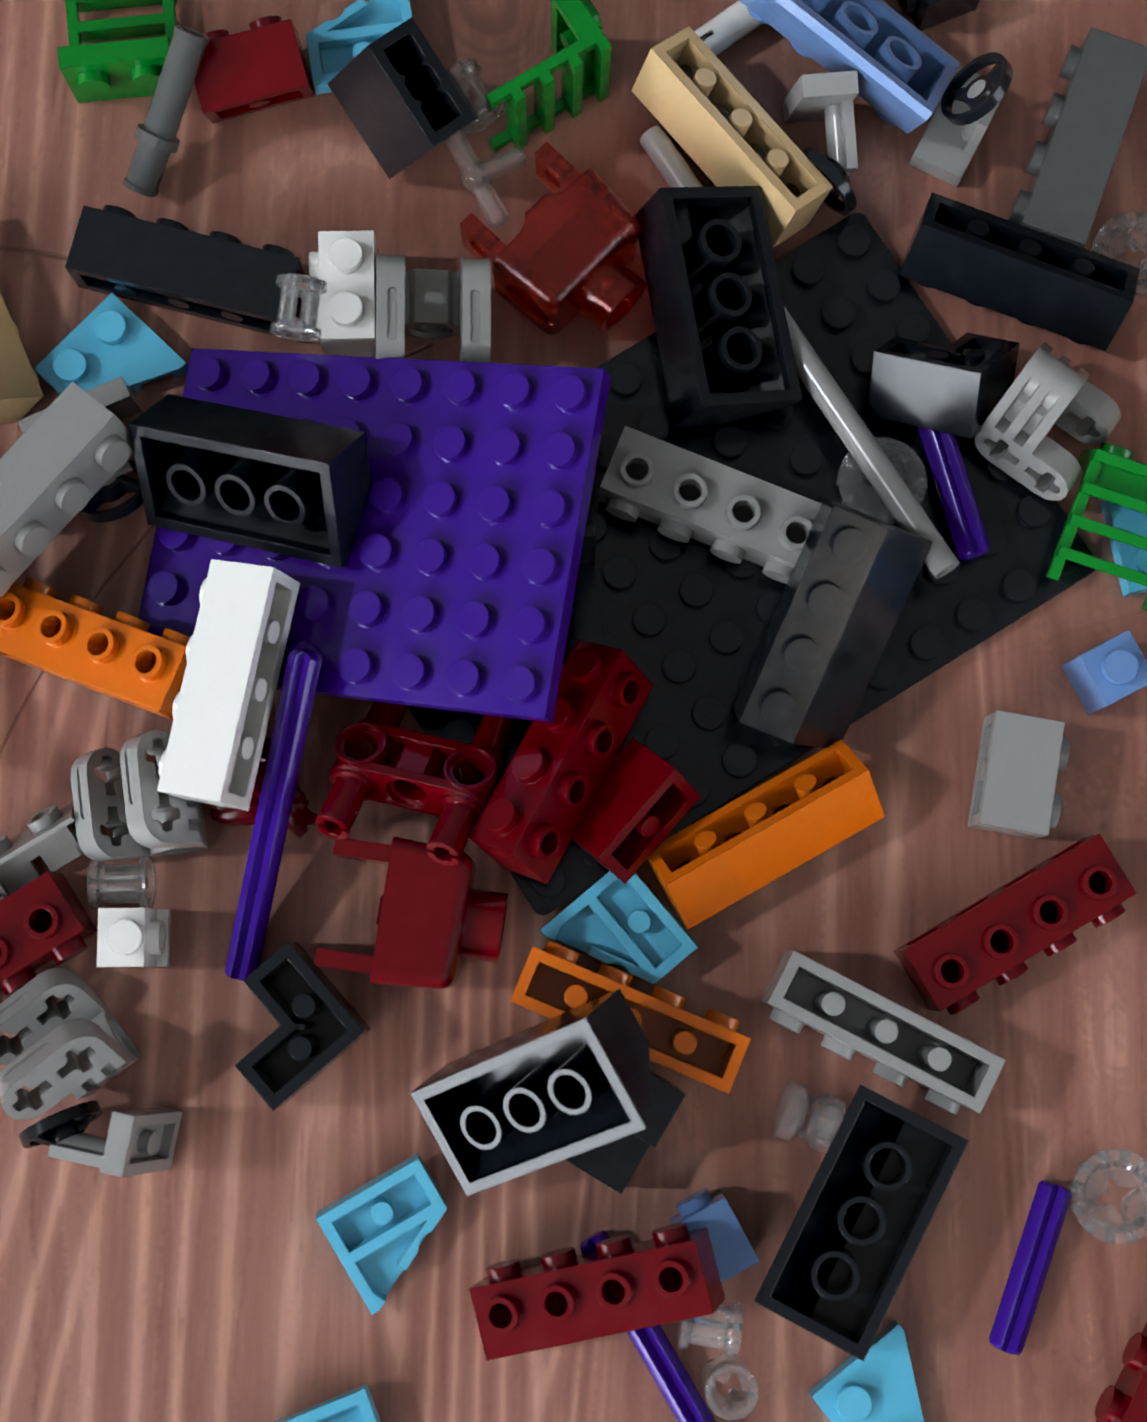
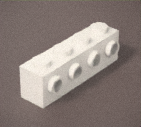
M211 559L207 578L204 579L199 592L200 609L194 634L190 637L186 647L187 664L181 690L173 702L172 714L174 720L167 749L163 752L159 762L160 779L157 791L185 800L249 811L300 582L274 567Z

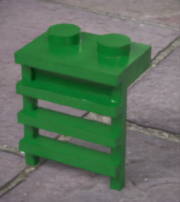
M65 0L69 46L57 47L59 69L77 102L86 103L153 96L174 34V26L179 25L176 18V0ZM163 4V13L80 21L79 13ZM159 34H165V35H166V36H161V37H151V38L131 39V40H122V41H112V42L82 44V42H91V41H101V40H111V39H120V38L150 36V35H159Z
M551 0V49L554 55L485 95L486 102L491 109L506 102L507 129L489 139V145L494 152L499 151L512 142L519 151L528 145L527 133L539 126L545 134L555 129L556 116L566 110L572 118L582 113V101L593 94L599 102L609 97L612 45L601 30V18L590 0ZM562 68L561 97L555 100V79L551 74ZM534 85V113L527 117L526 95L523 91Z
M1104 442L1101 443L1099 449L1082 450L1078 462L1081 466L1083 477L1046 577L1058 581L1065 561L1068 560L1147 587V574L1070 549L1079 528L1147 551V538L1082 517L1090 496L1147 515V465L1133 461L1134 452ZM1146 595V598H1145L1144 603H1143L1142 608H1141V609L1146 610V611H1147V595Z

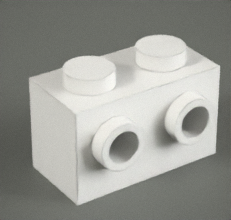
M374 230L318 231V251L309 252L311 285H318L319 304L309 306V329L311 338H319L325 355L375 357L376 256L380 252Z

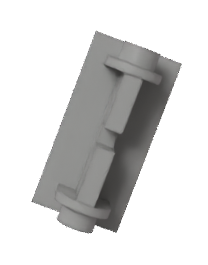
M73 802L60 810L54 804L39 811L27 821L26 824L29 828L11 839L6 834L0 835V898H6L42 875L32 861L35 858L41 856L50 871L54 872L79 856L84 855L77 841L76 827L72 824L75 821Z

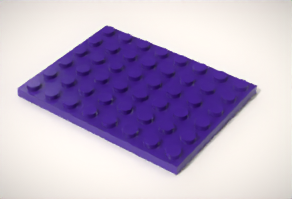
M192 348L183 397L365 432L371 485L348 563L342 568L156 527L138 618L150 624L147 632L159 637L162 636L165 628L191 637L194 634L200 609V588L204 579L207 578L211 559L274 567L300 582L276 690H281L288 654L293 649H307L319 653L322 657L315 692L317 695L553 723L611 376L605 369L400 358L376 359V357Z

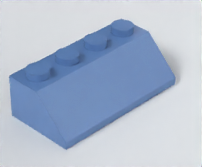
M739 0L747 7L749 13L757 21L772 26L790 41L795 51L806 58H812L828 72L857 70L858 95L874 107L876 113L883 121L898 126L907 134L926 122L933 114L960 65L959 61L883 0Z

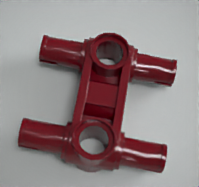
M373 701L365 719L348 725L336 736L334 745L337 758L330 770L332 788L316 818L317 828L328 837L340 840L347 839L363 802L366 800L439 816L430 840L426 845V849H428L427 854L432 860L442 865H458L473 827L477 824L507 769L503 756L516 729V718L484 715L472 743L468 744L399 728L400 723L409 706Z

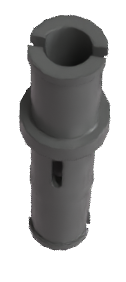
M182 25L174 26V34L157 80L156 89L144 124L137 125L134 134L138 139V143L127 177H125L123 182L132 191L149 197L158 196V188L170 153H176L180 140L176 135L191 95L206 45L210 41L206 35Z

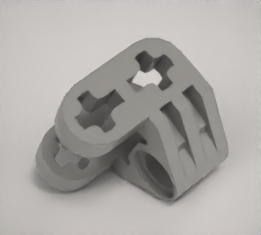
M377 254L376 359H404L405 334L423 339H441L460 334V362L490 363V258L462 257L459 272L433 269L405 271V255Z
M1044 342L981 426V431L975 435L974 441L980 454L1036 495L1047 500L1059 501L1068 495L1080 478L1082 471L1079 462L1069 451L1046 436L1048 431L1055 424L1082 443L1100 445L1108 439L1121 419V411L1117 403L1110 396L1087 381L1090 373L1083 368H1080L1078 372L1070 368L1069 364L1072 361L1064 355L1057 359L1050 354L1053 348Z
M156 729L133 736L124 743L120 753L115 749L104 747L82 754L74 761L71 768V788L76 836L80 849L91 860L98 862L134 861L208 849L203 803L185 800L157 791L160 779L159 762L163 752L167 749L170 737L165 731ZM145 751H147V754L156 757L157 766H155L154 762L146 761ZM97 767L98 771L106 772L107 782H104L101 778H95L94 768ZM101 824L106 828H112L113 838L110 839V836L101 835Z
M56 967L45 970L0 1003V1034L5 1031L10 1035L17 1034L11 1039L5 1035L0 1036V1065H7L0 1072V1102L6 1114L14 1119L29 1120L37 1118L69 1094H72L77 1099L90 1096L140 1057L135 1044L98 993L68 968ZM52 995L59 999L65 997L62 1001L56 1003L52 999L45 1001L48 997ZM25 1086V1087H27L28 1089H33V1090L30 1091V1092H28L26 1089H23V1088H21V1087Z

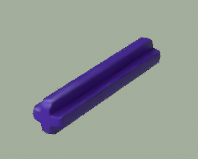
M918 427L958 557L961 560H969L986 554L990 549V544L956 436Z
M1049 1181L1038 1183L989 1337L990 1343L995 1348L1009 1354L1020 1355L1023 1352L1072 1197L1070 1190Z

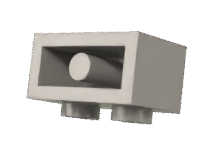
M996 710L984 717L967 827L1030 839L1049 835V829L1056 827L1061 813V795L1055 794L1057 774L1065 770L1070 751L1069 739L1063 738L1065 722Z

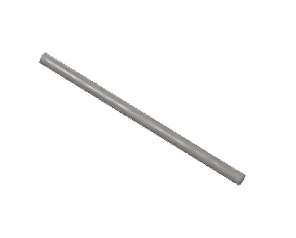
M654 126L641 136L640 144L669 187H703L662 126ZM785 308L798 377L900 528L932 541L924 563L935 579L945 576L955 569L960 562Z

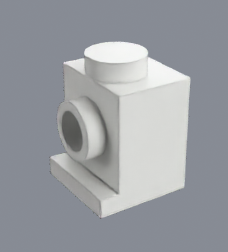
M98 908L96 967H170L171 910Z

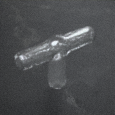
M463 129L447 139L445 143L461 171L463 185L466 189L472 191L489 225L493 228H498L508 221L509 215L491 181L525 166L527 162L525 152L520 146L515 145L480 162Z

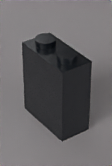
M412 17L369 44L328 83V86L389 179L476 120Z

